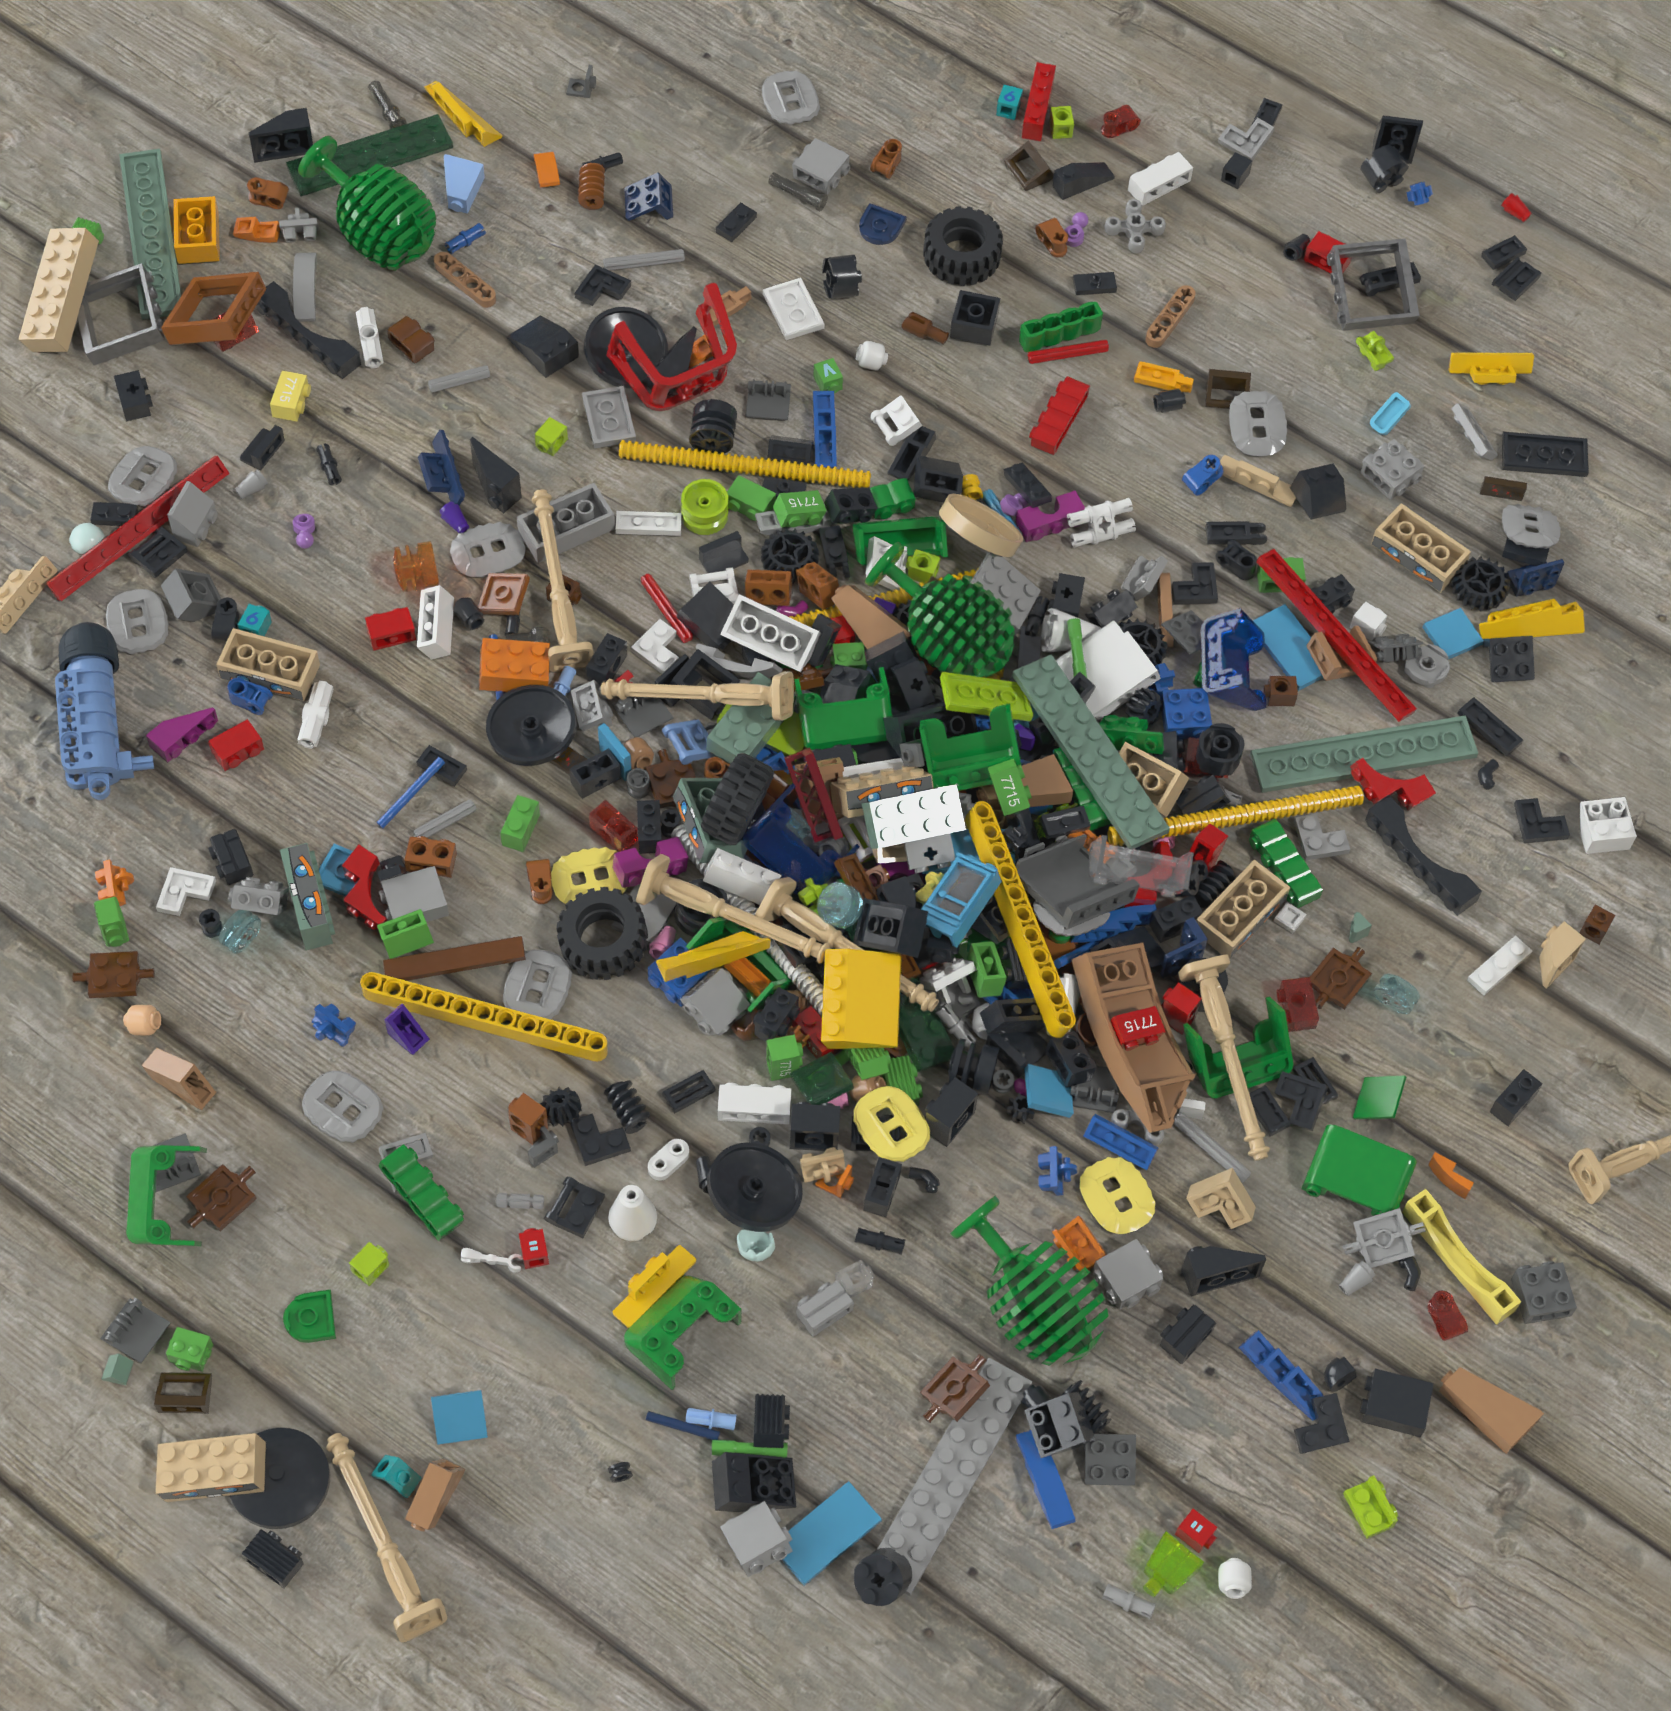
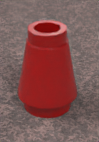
M1513 193L1501 204L1505 212L1523 222L1532 214L1518 195L1515 196Z

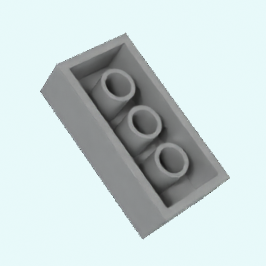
M595 483L549 502L554 508L552 522L558 554L615 529L614 513ZM534 509L517 516L518 531L537 563L546 560L538 516L534 514Z

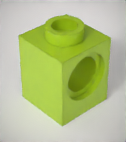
M1071 106L1051 107L1049 123L1052 139L1072 138L1074 121Z
M551 417L535 433L536 447L541 452L548 453L551 456H554L568 440L567 426Z
M916 549L913 557L909 556L906 563L908 576L924 584L931 576L936 578L941 557Z
M368 1242L349 1262L351 1272L370 1286L389 1267L388 1253L380 1245L375 1247L372 1243Z

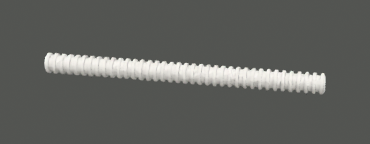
M684 824L677 826L673 830L671 838L679 837L689 859L705 876L709 863H699ZM724 890L727 894L729 905L755 916L758 908L755 907L754 903ZM750 929V932L755 936L769 938ZM770 938V948L767 949V952L771 954V957L775 959L780 968L784 969V973L797 985V988L801 990L805 998L810 1001L811 1005H814L815 1010L822 1016L823 985L806 968V965L800 964L798 968H794L774 939Z

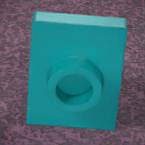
M384 1455L371 1474L373 1478L385 1480L405 1498L411 1495L422 1479L402 1459L390 1455ZM389 1462L386 1469L381 1472L383 1466Z

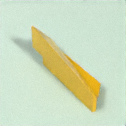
M434 81L424 86L425 90L466 138L473 134L485 147L503 137L502 134L440 82Z
M1555 599L1545 600L1490 613L1488 621L1479 624L1480 636L1482 639L1584 633V613L1577 602L1560 606Z
M742 931L681 953L678 956L656 960V964L665 982L684 975L686 978H690L769 949L771 940L770 938H760Z

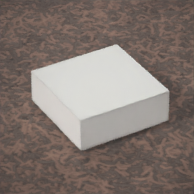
M1287 902L1275 917L1274 922L1293 934L1305 919L1306 914Z
M1184 1099L1181 1108H1179V1113H1183L1189 1118L1202 1120L1206 1102Z

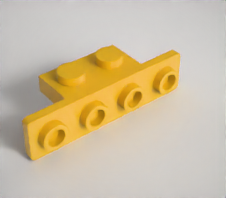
M1451 353L1449 372L1470 373L1473 382L1481 385L1487 383L1506 385L1516 382V374L1532 373L1534 354Z
M678 1245L668 1256L663 1252L658 1257L653 1256L647 1262L646 1269L641 1274L636 1273L628 1283L629 1295L613 1310V1315L627 1328H630L696 1263V1258L681 1245Z

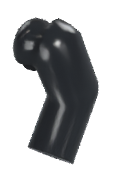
M1494 759L1487 762L1477 774L1479 783L1483 785L1485 790L1492 789L1495 786V782L1492 780V773L1499 768V764Z
M1411 1256L1399 1260V1265L1403 1269L1406 1268L1408 1273L1404 1288L1409 1291H1415L1421 1270L1416 1258Z

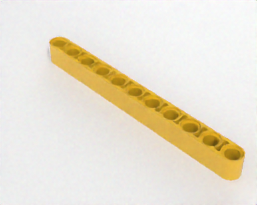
M979 801L965 816V823L981 863H990L998 869L1002 882L994 892L995 899L1045 1026L1050 1035L1055 1038H1061L1075 1025L1076 1018L993 809L987 802Z
M375 972L364 974L360 981L363 996L372 1002L394 1008L404 1004L409 1012L591 1061H602L608 1053L607 1039L599 1032ZM372 984H373V985H377V986H376L375 988H373V989H368V988H367L368 986H370V985H372ZM395 990H396V991H399L398 994H395V995H391V994H390V992H392V991H395ZM417 996H418V997H422V998H421L420 1000H418V1001H413V1000H412L414 997H417ZM439 1002L444 1003V1005L441 1007L434 1006L436 1003ZM461 1008L466 1009L463 1013L456 1012ZM484 1014L489 1015V1017L486 1019L479 1018L481 1015ZM506 1020L511 1021L509 1025L501 1024L503 1021ZM526 1027L534 1028L532 1031L524 1030ZM548 1033H556V1034H557V1035L554 1036V1037H548V1036H546ZM571 1039H578V1040H580V1041L577 1042V1043H570V1042H569ZM594 1045L602 1046L600 1049L591 1048Z

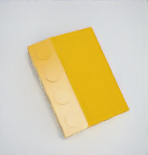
M825 949L821 1042L828 1049L898 1047L900 954L856 949Z

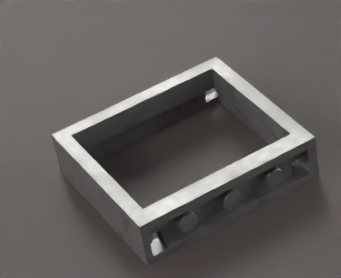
M1406 238L1333 245L1327 255V262L1332 269L1330 279L1331 284L1335 286L1334 302L1338 304L1337 320L1341 324L1342 331L1414 324L1420 315ZM1394 253L1404 313L1350 319L1340 258Z
M142 263L88 282L78 313V321L85 353L93 365L165 340L161 329L164 323L159 317L162 311L155 300L158 298L155 287L152 286L154 278L151 271L147 272ZM142 283L152 327L98 346L88 302Z

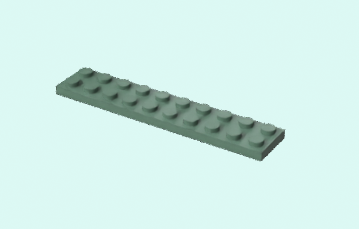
M153 149L119 154L134 266L142 263L147 272L151 271L154 278L152 286L155 287L158 298L155 300L162 311L159 317L169 316L181 297V289L161 150ZM141 283L137 285L141 318L144 320L150 319L143 284Z
M1052 654L1014 670L1013 678L1128 849L1132 850L1169 833V826Z
M1465 715L1251 750L1250 756L1261 793L1353 778L1350 766L1361 758H1364L1375 771L1386 773L1477 758L1478 751Z

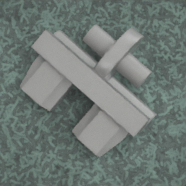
M295 208V214H288V220L279 221L281 233L284 235L286 243L296 241V232H304L305 241L316 240V234L319 231L317 218H309V213H301L300 208Z

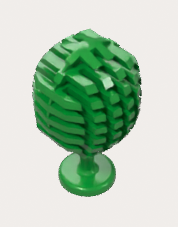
M332 136L321 138L306 152L299 164L298 173L303 178L309 179L325 171L342 186L336 203L338 206L336 207V220L343 236L345 235V239L350 245H353V248L358 253L363 254L366 259L382 268L387 267L394 271L404 264L415 262L425 255L435 235L436 214L432 209L433 206L430 200L426 198L425 193L413 181H410L408 177L398 173L389 166L384 167V165L375 164L367 171L356 173L349 177L331 161L337 150V142Z
M899 541L891 546L869 572L864 583L869 587H873L887 575L913 597L908 611L909 622L907 624L908 631L911 632L912 636L910 644L913 650L918 648V655L926 659L933 668H938L941 674L942 672L987 678L1002 670L1007 664L1014 647L1013 636L1015 629L1010 622L1012 615L1010 608L1008 607L1004 610V602L1002 600L996 599L989 589L987 591L983 589L984 586L979 581L972 584L973 577L967 575L963 576L962 580H956V578H953L954 576L947 574L942 580H934L921 587L895 565L903 554L904 546Z
M995 1195L966 1218L950 1234L953 1238L960 1239L971 1229H975L1001 1259L998 1261L991 1277L1002 1268L1004 1276L987 1290V1298H991L1006 1284L1010 1291L992 1305L990 1310L992 1315H994L1013 1298H1015L1018 1304L1000 1318L996 1324L1000 1329L1020 1311L1024 1310L1028 1315L1004 1335L1008 1341L1033 1320L1039 1326L1014 1346L1021 1351L1045 1331L1049 1337L1033 1349L1027 1357L1034 1360L1056 1342L1060 1347L1041 1364L1050 1366L1067 1352L1074 1355L1064 1364L1083 1358L1095 1348L1104 1332L1103 1330L1092 1339L1091 1331L1109 1317L1108 1309L1106 1308L1090 1322H1087L1085 1318L1105 1300L1102 1292L1082 1309L1077 1304L1098 1286L1097 1281L1093 1279L1072 1296L1069 1290L1090 1273L1085 1266L1064 1285L1058 1280L1080 1262L1075 1256L1052 1274L1048 1268L1068 1252L1065 1249L1060 1248L1042 1264L1037 1262L1036 1259L1049 1249L1053 1243L1045 1241L1028 1256L1021 1254V1252L1031 1243L1012 1250L987 1220V1216L1000 1204L999 1199Z

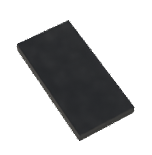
M1503 431L1502 470L1587 477L1589 474L1587 438Z

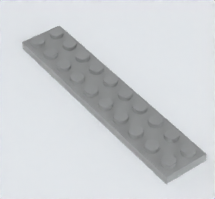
M991 1358L987 1359L979 1373L981 1377L988 1381L990 1387L958 1422L951 1421L878 1549L892 1548L908 1559L912 1568V1581L905 1592L908 1596L912 1595L1024 1397L1022 1393L1032 1385L1031 1380Z

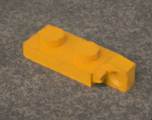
M1142 361L1138 363L1134 376L1135 383L1165 390L1179 388L1181 392L1191 393L1194 382L1193 378L1184 377L1180 370Z

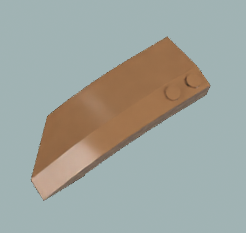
M1138 943L1089 952L1071 959L1090 1027L1101 1054L1121 1093L1149 1133L1171 1128L1175 1121L1173 1118L1176 1111L1181 1108L1187 1095L1186 1089L1189 1083L1193 1081L1196 1073L1193 1074L1171 1032L1155 989L1144 944ZM1156 1006L1166 1031L1159 1038V1042L1146 1046L1145 1043L1139 1044L1137 1048L1125 1051V1048L1122 1049L1110 1020L1116 1015Z

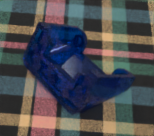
M1241 608L1211 616L1201 626L1202 688L1209 696L1251 711H1257L1267 708L1266 695L1261 690H1252L1250 688L1249 656L1257 654L1262 650L1265 636L1264 632Z

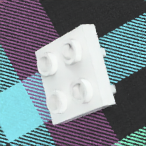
M875 536L869 539L866 577L879 559L893 546L892 544ZM904 547L903 554L895 565L906 573L907 547ZM887 575L878 583L891 590L897 589L899 591L901 588Z
M954 957L953 963L944 962L943 966L938 969L931 968L925 971L923 977L917 980L919 984L924 985V989L936 991L943 1004H949L951 1000L946 986L957 981L963 993H970L971 989L966 975L976 971V967L972 961L956 959Z

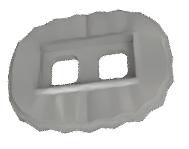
M784 71L773 74L764 81L761 89L762 98L772 119H776L779 123L792 125L794 123L810 121L814 116L818 115L820 109L819 99L811 80L805 74L798 71ZM792 87L795 92L794 94L786 96L782 94L781 89ZM798 102L800 109L789 110L787 104Z
M1266 391L1243 392L1234 397L1230 404L1229 420L1232 439L1236 447L1244 454L1250 456H1269L1279 452L1286 443L1287 420L1282 402L1278 400L1276 395H1271ZM1262 408L1264 418H1252L1250 409ZM1252 428H1265L1266 437L1255 438Z
M150 446L135 448L126 454L114 469L108 481V491L111 492L114 498L124 503L147 506L162 496L165 490L169 489L170 483L173 482L174 476L177 473V463L170 454L161 449ZM146 464L156 467V470L151 475L141 472V469ZM137 479L145 484L140 490L129 487L133 480Z
M1521 504L1508 505L1503 509L1502 525L1504 532L1517 545L1547 549L1556 545L1559 541L1561 528L1559 527V522H1557V516L1552 515L1551 511H1544L1541 507L1523 506ZM1524 517L1535 518L1537 521L1526 520ZM1525 527L1538 529L1539 533L1528 532L1525 530Z
M497 522L495 524L488 523L484 526L478 525L475 528L468 529L465 533H459L452 540L450 553L456 568L462 574L469 577H485L489 573H501L518 565L524 557L525 546L518 530L514 529L511 524ZM502 540L505 549L494 552L491 543ZM481 546L485 553L484 556L473 558L470 549Z
M135 589L114 596L106 609L107 629L113 635L117 649L120 652H127L131 655L137 652L144 653L147 650H155L159 645L164 644L168 636V616L161 598L156 593L147 589ZM142 609V617L129 618V610ZM146 627L147 633L145 635L132 636L131 630L133 628Z
M1035 900L1033 904L1034 913L1039 921L1056 935H1064L1066 937L1078 936L1095 930L1105 924L1110 916L1108 912L1075 927L1066 929L1040 903Z
M530 950L525 952L526 960L514 962L505 983L503 1003L506 1008L551 1020L555 1015L559 1014L561 1007L565 1003L571 986L572 971L568 962L560 955L545 950ZM535 971L548 972L547 982L534 981ZM533 990L542 993L540 1002L526 1001L528 991Z
M329 1071L319 1076L309 1086L302 1101L304 1114L310 1119L312 1124L317 1126L320 1131L336 1138L340 1142L353 1143L358 1139L365 1138L381 1120L384 1109L381 1099L370 1087L343 1071ZM332 1093H337L343 1098L335 1108H331L325 1103V1100ZM350 1106H354L361 1111L354 1121H349L343 1116Z

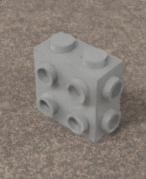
M815 138L811 144L805 146L801 156L795 158L792 164L793 178L828 195L832 189L838 186L843 175L846 176L850 170V155Z
M1393 439L1388 444H1382L1377 452L1368 454L1363 459L1361 474L1391 500L1397 495L1401 496L1410 485H1416L1422 479L1421 474L1424 465L1418 458L1407 451L1404 445Z
M246 877V880H241V882L234 885V888L230 889L229 902H232L231 908L278 915L287 908L289 887L283 886V882L279 881L260 883L258 878Z
M723 968L713 969L680 999L684 1004V1010L696 1019L698 1028L708 1036H720L730 1028L728 1025L733 1020L740 1019L746 1013L745 1009L750 1005L746 999L745 992L736 987L732 981L731 974Z
M1137 1239L1095 1261L1093 1268L1095 1280L1098 1284H1103L1108 1300L1111 1304H1116L1119 1310L1124 1307L1131 1308L1139 1303V1299L1146 1295L1148 1297L1155 1295L1160 1291L1163 1281L1162 1270L1157 1264H1153L1149 1258L1150 1253L1144 1244L1141 1245Z
M765 1501L753 1505L748 1511L738 1517L729 1519L724 1525L720 1526L747 1577L762 1572L765 1567L775 1561L784 1559L787 1554L793 1552L789 1544L792 1538L785 1526L780 1528L778 1522L781 1519L774 1507L769 1509Z

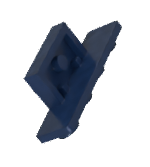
M439 430L432 441L435 453L421 452L418 456L419 464L428 492L448 493L450 502L460 506L464 501L465 491L462 489L460 476L454 464V456L449 448V440L446 438L444 430Z

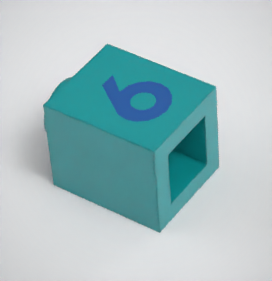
M1003 85L997 103L996 116L1016 120L1022 102L1023 89Z
M248 604L238 623L239 630L265 636L272 623L269 610L260 605Z

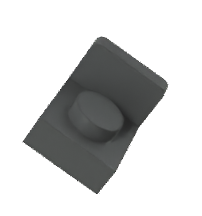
M545 1126L540 1128L543 1142H536L527 1151L529 1162L534 1168L558 1153L557 1143L559 1140L552 1130L548 1131Z

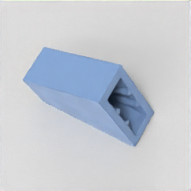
M445 154L444 167L448 209L468 214L485 178L484 165Z

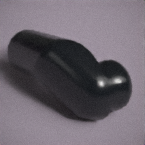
M910 1167L908 1178L923 1181L926 1184L925 1191L928 1193H936L938 1191L940 1181L930 1170Z

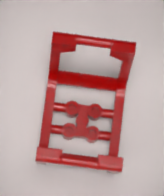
M716 283L705 286L703 291L704 303L698 305L695 313L714 359L670 378L662 376L641 349L626 323L622 321L615 325L608 346L607 356L646 407L655 411L669 410L715 390L724 382L727 376L728 365L736 354L737 343ZM711 307L715 312L727 345V352L724 355L709 312ZM620 340L654 383L651 395L629 366L624 349L619 342ZM718 369V374L714 378L712 372ZM678 387L676 389L678 394L666 399L669 389Z

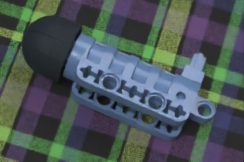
M83 622L69 628L63 634L59 643L60 673L55 677L61 762L67 784L70 788L75 790L89 788L90 795L94 799L103 800L110 794V785L117 783L120 779L134 778V771L154 769L153 755L132 758L131 751L120 752L113 674L119 669L117 645L108 629L96 623ZM64 679H67L68 687L64 688L63 684ZM68 698H72L71 706H69ZM71 714L72 722L67 721V715ZM70 738H74V739H75V741H76V745H75V746H72V743H71V739H70ZM74 754L75 762L70 761V755ZM74 774H79V781H74ZM106 786V789L101 793L93 791L95 787Z

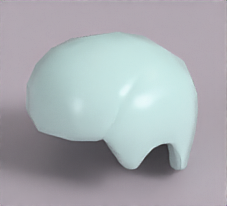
M83 523L73 529L69 542L75 552L85 554L106 537L99 527L92 523Z
M742 1229L737 1235L738 1249L747 1260L763 1261L770 1257L775 1250V1241L771 1232L768 1234L766 1232Z

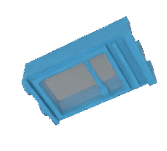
M959 852L956 854L957 857L921 908L928 911L926 926L930 928L932 934L937 938H940L942 934L948 936L952 945L956 948L1002 882L998 869L994 865L981 863L974 856L969 854L963 855Z

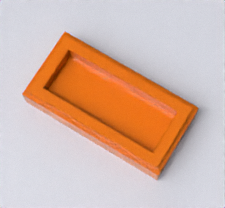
M745 957L724 965L756 997L772 982Z

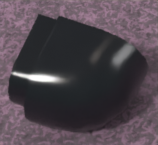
M1040 717L1029 722V728L1035 736L1034 742L1038 748L1042 750L1053 742L1054 737Z
M1344 1356L1340 1359L1337 1357L1327 1365L1324 1372V1380L1331 1392L1342 1389L1357 1377L1356 1370Z

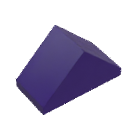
M400 1004L384 1019L387 1034L412 1055L430 1040L404 1004Z

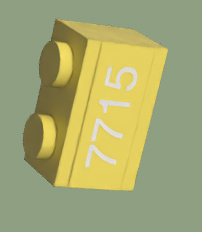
M287 371L281 372L270 403L272 417L298 421L299 415L303 414L305 409V398L309 397L311 392V385L308 384L307 375Z

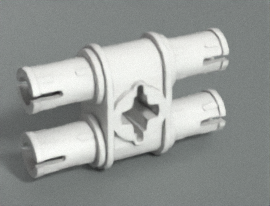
M1130 498L1116 502L1107 500L1105 503L1095 506L1088 505L1085 507V510L1067 514L1070 527L1084 523L1089 525L1087 531L1070 535V538L1074 539L1071 540L1073 547L1076 548L1089 543L1097 545L1102 541L1116 540L1118 535L1135 532L1136 527H1132L1135 526V522L1132 518L1117 523L1114 520L1115 515L1133 510Z

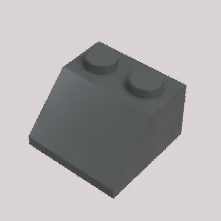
M175 568L161 585L174 615L179 620L195 622L216 613L218 601L221 600L209 574Z

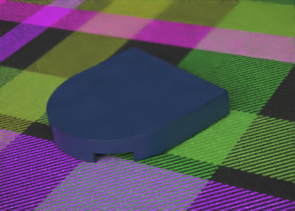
M869 203L860 219L859 231L861 236L869 243L875 245L889 244L898 237L906 223L907 217Z

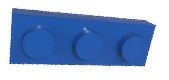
M1097 1114L1093 1115L1084 1134V1137L1145 1170L1150 1167L1158 1150L1157 1146Z

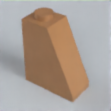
M156 1048L142 1064V1067L152 1080L199 1110H202L216 1093L195 1064L159 1048Z
M444 1458L429 1463L405 1518L412 1522L411 1526L420 1531L435 1528L466 1470L465 1468Z

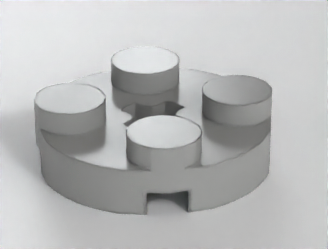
M1428 644L1421 647L1422 656H1418V659L1405 660L1404 671L1416 683L1432 688L1447 677L1450 664L1448 662V655L1443 649L1436 645ZM1422 662L1425 664L1430 662L1431 668H1426Z

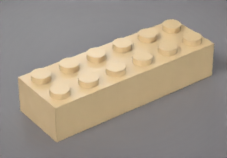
M86 228L50 229L18 339L32 352H68L99 242Z

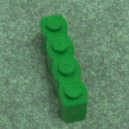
M1087 302L1079 308H1068L1059 314L1052 313L1043 316L1041 319L1028 320L1021 325L1019 342L1024 352L1040 350L1043 346L1057 345L1063 340L1070 341L1081 335L1094 334L1101 329L1103 312L1098 302Z
M1060 747L1054 749L1053 754L1073 789L1072 801L1075 807L1084 806L1091 824L1089 830L1092 831L1112 824Z
M1273 819L1252 829L1249 843L1254 850L1261 854V861L1264 867L1269 868L1276 877L1290 887L1286 899L1287 902L1293 904L1296 908H1300L1319 899L1323 892L1320 883L1310 872L1308 865L1299 855L1292 841L1287 837L1281 824L1276 819Z
M403 1144L381 1160L379 1168L403 1199L409 1203L412 1210L424 1222L432 1235L440 1241L463 1223L464 1213L457 1204L453 1205L447 1197L449 1195L442 1185L438 1186L432 1180L433 1174L426 1166L422 1167L418 1163L416 1152L411 1147L407 1148Z

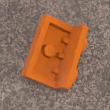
M1077 1216L1060 1230L1055 1229L1052 1231L1056 1237L1053 1239L1059 1249L1063 1248L1068 1251L1067 1255L1069 1258H1067V1261L1074 1256L1080 1260L1073 1267L1075 1271L1077 1269L1081 1271L1085 1266L1090 1270L1094 1267L1095 1261L1107 1255L1080 1216Z

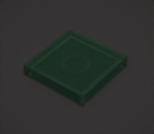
M832 1052L790 1073L792 1081L806 1102H809L811 1105L828 1103L854 1089L852 1081Z

